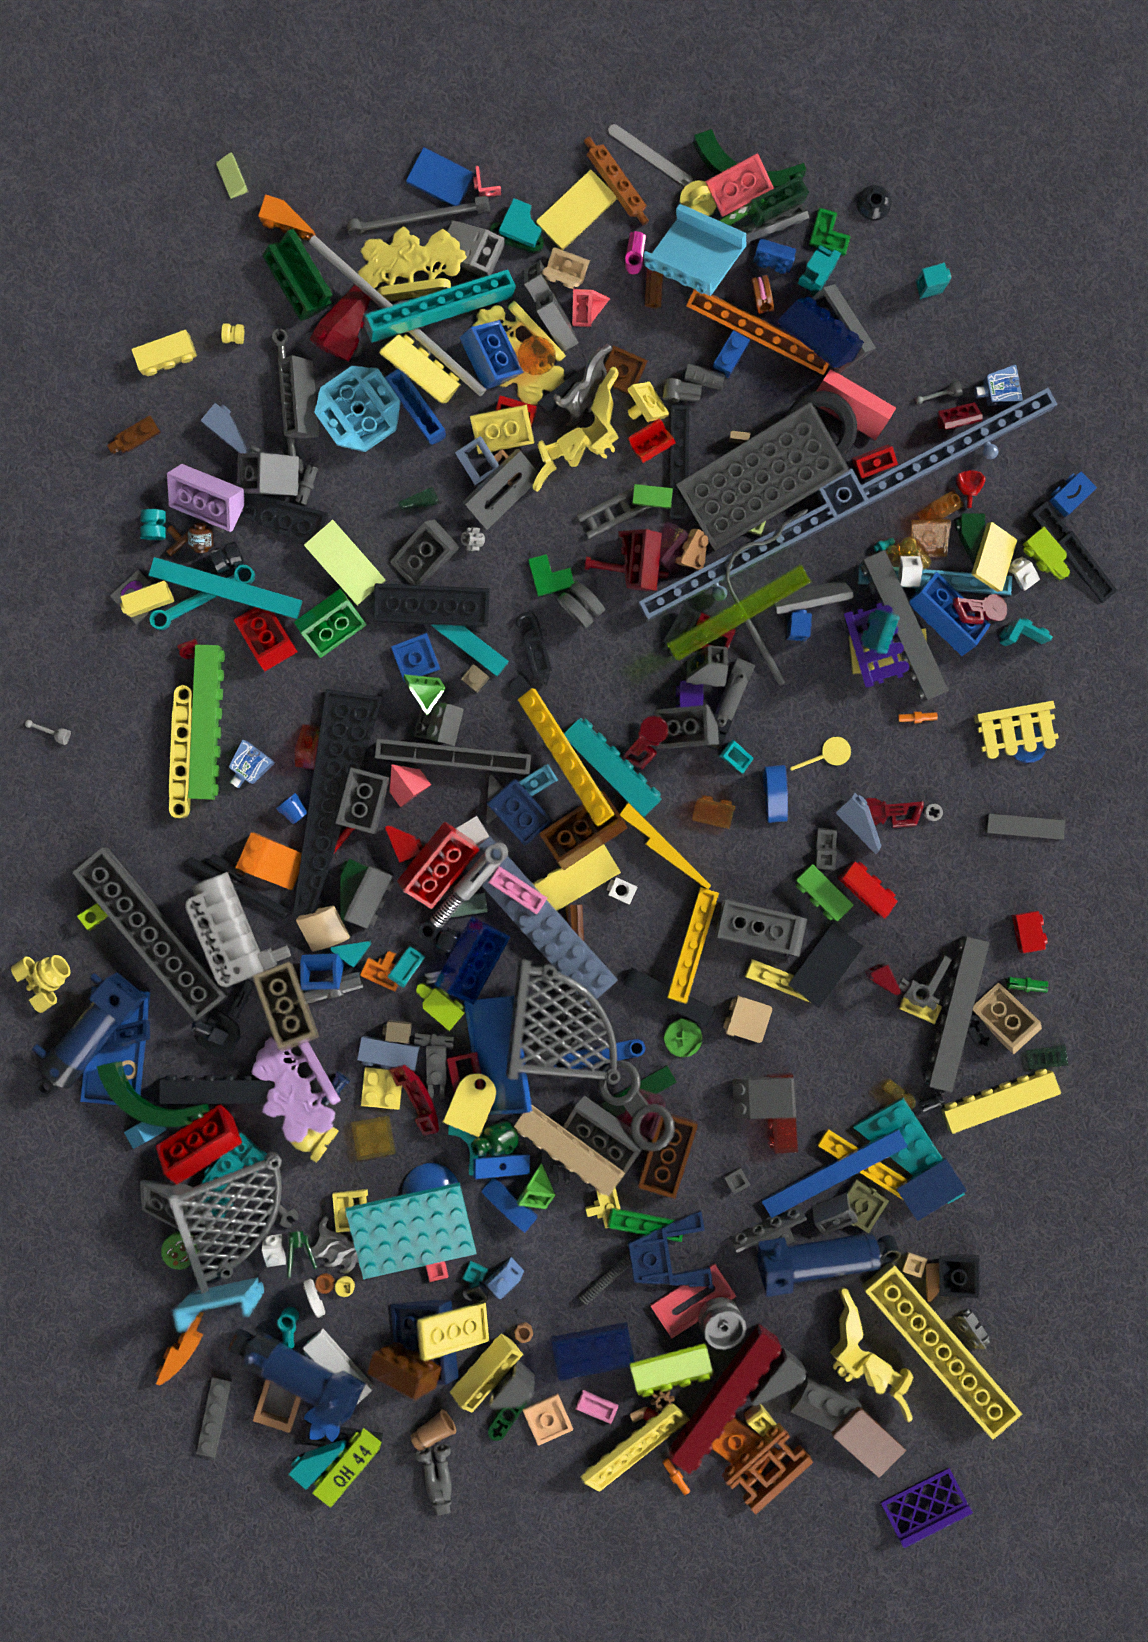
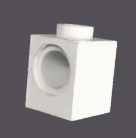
M901 556L898 572L901 586L920 587L923 569L920 556Z
M615 878V881L611 880L607 887V890L610 891L609 896L627 904L631 903L637 886L619 878ZM622 884L626 887L627 891L624 895L619 896L615 890L618 885Z

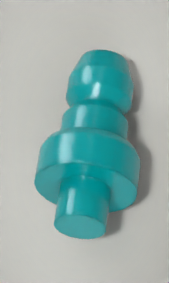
M889 538L887 541H878L876 543L877 546H874L875 552L886 551V548L895 544L894 538Z

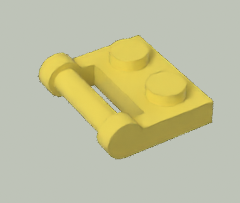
M367 1189L334 1192L332 1194L336 1233L350 1231L345 1210L347 1207L354 1206L353 1198L359 1197V1205L367 1203Z

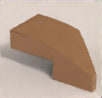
M939 1263L925 1265L927 1302H931L939 1293Z

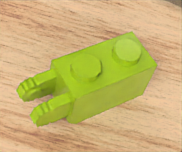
M1045 527L1041 528L1022 544L1025 547V553L1029 557L1033 556L1037 561V567L1042 572H1051L1059 580L1068 577L1070 570L1063 562L1066 559L1067 553Z
M423 982L417 985V993L425 1000L422 1003L423 1009L450 1031L465 1013L463 1010L464 1006L458 1000L453 1002L448 997L450 994L442 987L440 989L436 987L433 990Z

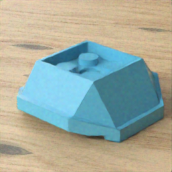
M351 366L320 387L314 413L337 446L366 452L397 430L401 402L378 368ZM358 406L364 407L363 412L360 414L354 413L355 408Z

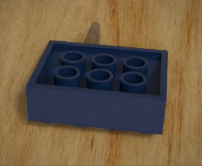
M427 1300L390 1304L394 1342L403 1344L405 1348L416 1351L421 1356L417 1320L451 1311V1300ZM456 1351L429 1359L441 1367L437 1384L446 1385L458 1378Z

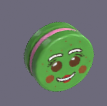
M180 1231L171 1234L162 1245V1258L173 1269H185L191 1263ZM190 1233L191 1239L195 1240V1236ZM194 1244L196 1253H198L200 1250H198L196 1244Z

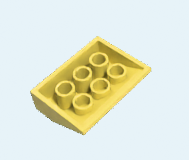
M406 334L404 336H396L380 351L381 354L441 403H447L461 385L458 382L459 378L455 374L445 372L443 370L445 366L435 359L433 362L429 359V353L422 347L417 349L412 345L414 341Z

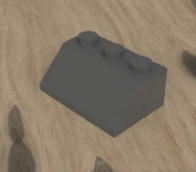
M708 705L654 710L655 716L663 719L668 726V735L665 740L656 746L657 749L719 744L718 725Z
M351 768L336 824L376 834L390 778Z
M369 866L344 919L365 928H369L370 925L374 926L378 915L375 914L378 908H383L387 899L384 896L387 890L391 891L395 883L392 880L394 876L374 866Z
M518 1360L492 1389L490 1407L521 1406L524 1401L527 1403L534 1395L535 1374Z
M806 1376L790 1412L833 1431L857 1406H862L858 1399Z

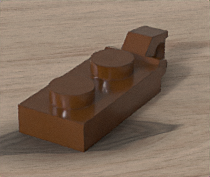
M149 415L114 437L115 441L108 444L107 447L112 454L120 450L123 453L129 452L161 432L152 416Z

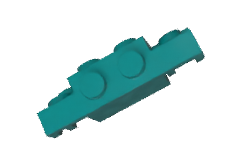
M239 1133L242 1143L216 1159L218 1162L214 1167L209 1166L203 1174L206 1177L201 1185L238 1171L244 1166L248 1167L263 1161L267 1154L248 1137ZM228 1183L209 1191L221 1193ZM207 1196L202 1203L211 1204L216 1196ZM222 1197L217 1205H225L230 1198ZM212 1208L211 1213L216 1216L221 1209ZM226 1210L221 1217L224 1218L229 1210Z

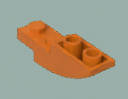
M200 1312L188 1326L186 1333L182 1332L178 1344L175 1343L171 1348H167L163 1359H166L164 1366L160 1365L156 1377H158L157 1385L160 1386L174 1376L197 1348L203 1336L202 1333L197 1332V1328L204 1313Z

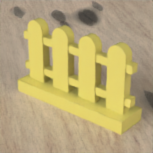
M1054 701L975 715V723L981 724V727L978 728V733L982 732L985 747H981L982 752L986 751L987 757L994 759L999 755L998 749L1005 748L1006 754L1010 756L1017 753V746L1023 745L1027 752L1035 751L1037 747L1036 742L1041 741L1046 749L1053 748L1056 744L1055 739H1058V733L1054 734L1051 721L1055 719L1054 714L1050 715V710L1055 708ZM1031 713H1037V717L1031 718ZM1018 716L1019 720L1012 721V717ZM999 719L1000 724L994 725L993 720ZM1039 722L1041 737H1035L1033 723ZM1020 725L1022 740L1016 741L1014 726ZM997 729H1001L1003 743L997 744L995 734Z

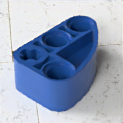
M785 765L766 766L763 768L764 793H766L767 798L765 799L766 813H768L767 822H787L788 795Z

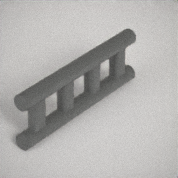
M645 481L642 482V483H640V484H638V485H646V486H648ZM634 487L577 517L580 523L586 520L590 528L586 535L588 539H591L652 507L639 505L631 509L626 499L633 496ZM620 503L625 513L614 518L610 507ZM603 511L608 522L597 526L592 516Z

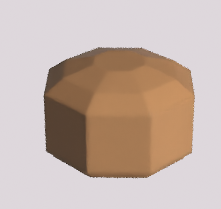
M526 1322L519 1323L514 1330L516 1340L521 1343L529 1342L533 1336L532 1326Z

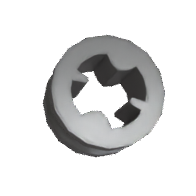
M930 804L925 808L924 815L929 821H937L942 817L943 810L937 804ZM932 807L934 810H938L937 817L935 818L933 815H929L930 808Z
M442 971L425 974V977L428 978L426 984L443 981V978L440 976Z

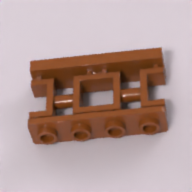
M780 1423L772 1426L761 1439L756 1440L753 1446L747 1452H743L736 1462L726 1467L722 1474L726 1484L730 1485L732 1489L741 1483L748 1491L742 1497L755 1514L813 1463L808 1452L800 1445L792 1451L784 1443L790 1436ZM777 1442L781 1448L773 1454L770 1448ZM788 1454L792 1459L784 1465L780 1459ZM767 1457H770L777 1466L763 1477L756 1467ZM748 1468L752 1475L745 1480L741 1474ZM759 1480L763 1485L755 1491L752 1485Z

